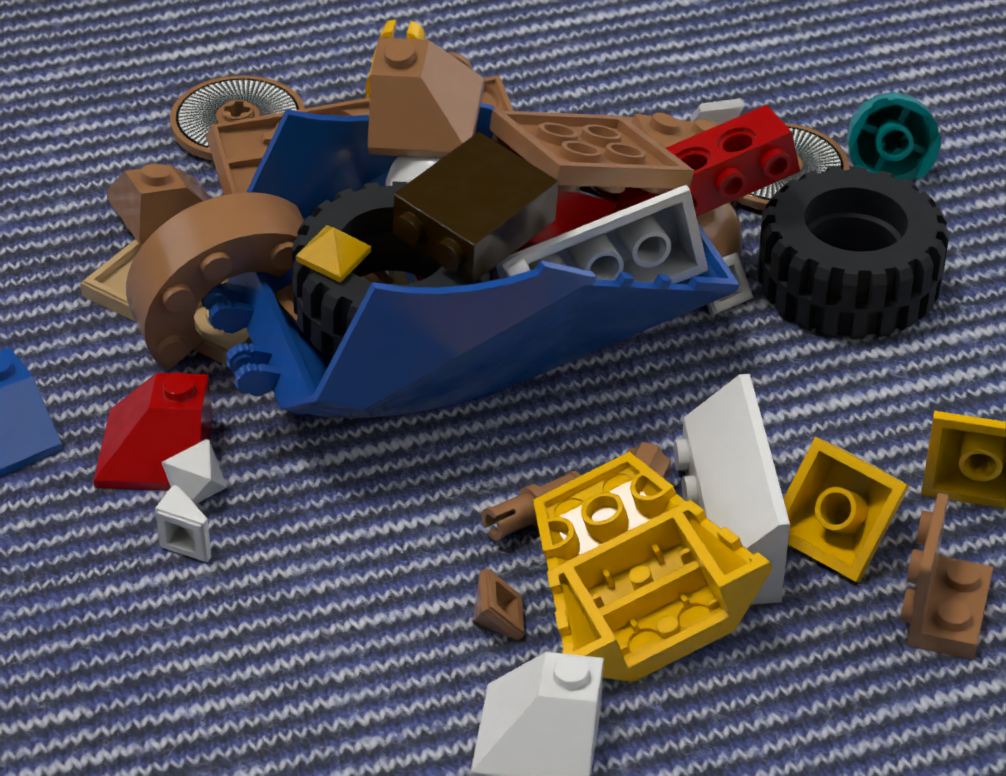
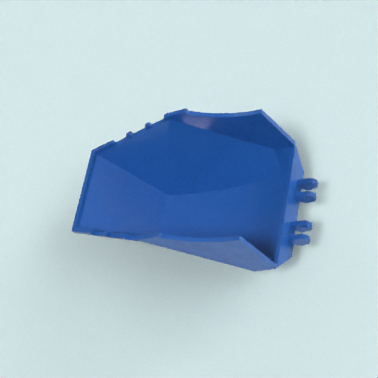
M481 102L475 134L480 132L488 138H492L494 133L489 130L494 106ZM286 109L246 192L271 194L286 199L297 206L305 220L309 215L312 216V211L325 200L333 202L336 194L349 188L353 192L362 190L364 184L378 182L379 186H385L390 168L398 156L369 154V115H318ZM698 223L708 271L676 284H671L672 280L663 274H658L653 283L633 282L635 278L627 272H620L615 281L596 280L597 276L592 270L578 269L543 260L540 261L534 270L472 285L435 288L403 287L372 282L334 356L324 355L311 344V340L303 334L301 329L278 305L274 293L293 282L292 268L280 278L266 272H247L228 278V283H220L213 287L201 300V303L206 310H209L208 320L214 329L224 330L226 333L233 334L246 328L252 340L250 345H247V343L241 344L240 342L238 345L234 344L226 352L227 366L235 373L234 383L240 392L260 397L273 391L280 408L295 415L311 414L322 417L371 418L437 409L493 394L731 295L737 291L740 284ZM406 272L411 283H414L411 273Z

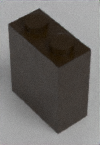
M477 132L394 193L393 233L399 236L405 243L413 245L438 261L445 269L453 271L473 284L556 219L559 181L482 133Z

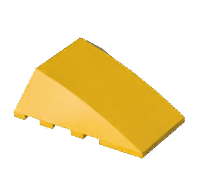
M627 452L533 499L542 549L548 567L549 586L556 608L557 627L563 644L562 653L604 658L603 678L635 682L734 632L772 571L769 560L758 552L755 554L751 553L742 545L737 535L724 526L721 529L709 520L704 509L691 499L685 501L676 494L672 484L631 452Z

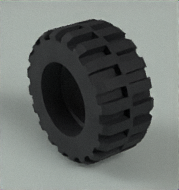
M841 166L828 167L822 173H817L816 170L804 173L799 178V181L792 179L786 183L766 204V210L763 212L757 267L758 281L762 285V291L771 304H775L778 312L787 319L795 318L798 326L811 331L812 328L822 330L823 335L837 338V334L850 335V339H864L866 335L875 334L877 338L889 336L894 332V329L898 328L903 331L915 324L917 319H922L933 308L934 302L938 300L942 287L949 242L947 221L940 208L936 207L937 205L925 191L919 193L916 184L906 179L899 181L894 178L892 173L882 170L879 173L867 171V167L854 166L853 170H842Z
M393 181L392 186H379L378 182L364 184L362 190L353 192L349 188L336 194L333 202L325 200L312 211V216L309 215L298 229V237L293 242L292 249L294 313L297 315V323L303 334L309 339L311 338V344L326 356L330 353L334 356L372 283L361 278L362 276L379 271H403L418 275L424 279L396 286L438 288L472 285L458 274L442 267L438 261L421 250L405 243L399 236L393 233L394 193L405 186L407 182ZM326 225L334 227L371 246V252L341 283L296 261V255ZM493 269L473 284L492 281Z

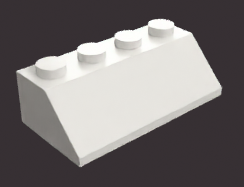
M687 185L511 254L502 261L504 262L519 253L522 259L524 258L530 270L536 269L540 261L543 260L578 269L592 270L597 276L596 280L615 281L620 272H627L635 278L633 282L653 283L658 274H663L672 280L671 284L679 283L708 271L693 200ZM502 262L493 268L492 281L507 278L501 265Z
M740 374L684 417L682 439L674 440V461L676 470L685 471L686 475L682 477L683 499L685 501L691 499L704 509L709 520L721 529L724 526L737 535L742 545L751 553L755 554L758 552L770 561L772 571L751 604L777 603L782 600L790 522L750 374Z

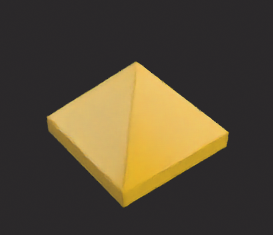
M326 225L296 255V261L341 283L371 252V246L334 227Z

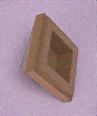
M483 569L479 574L473 622L519 641L524 638L522 595L491 570Z

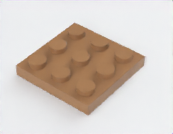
M492 110L489 130L505 142L506 148L517 152L527 162L559 181L558 189L575 192L580 190V186H596L603 191L622 193L625 187L641 188L654 194H664L669 189H676L683 185H687L690 189L694 170L623 116Z

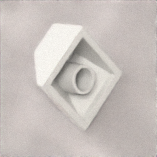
M544 652L489 683L470 772L471 776H591L602 705L604 658Z

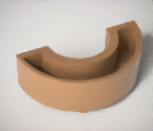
M257 192L218 196L181 211L161 225L145 241L131 263L126 281V296L146 346L154 360L167 371L170 370L204 341L194 315L199 302L213 287L230 277L247 272H266L280 278L292 268L293 242L298 237V229L304 221L295 204L278 196Z

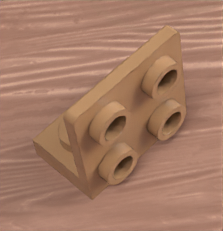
M938 493L933 513L922 511L916 544L925 545L924 551L916 549L912 551L906 582L917 584L916 590L906 589L900 621L911 623L907 646L974 660L993 566L939 555L949 495Z

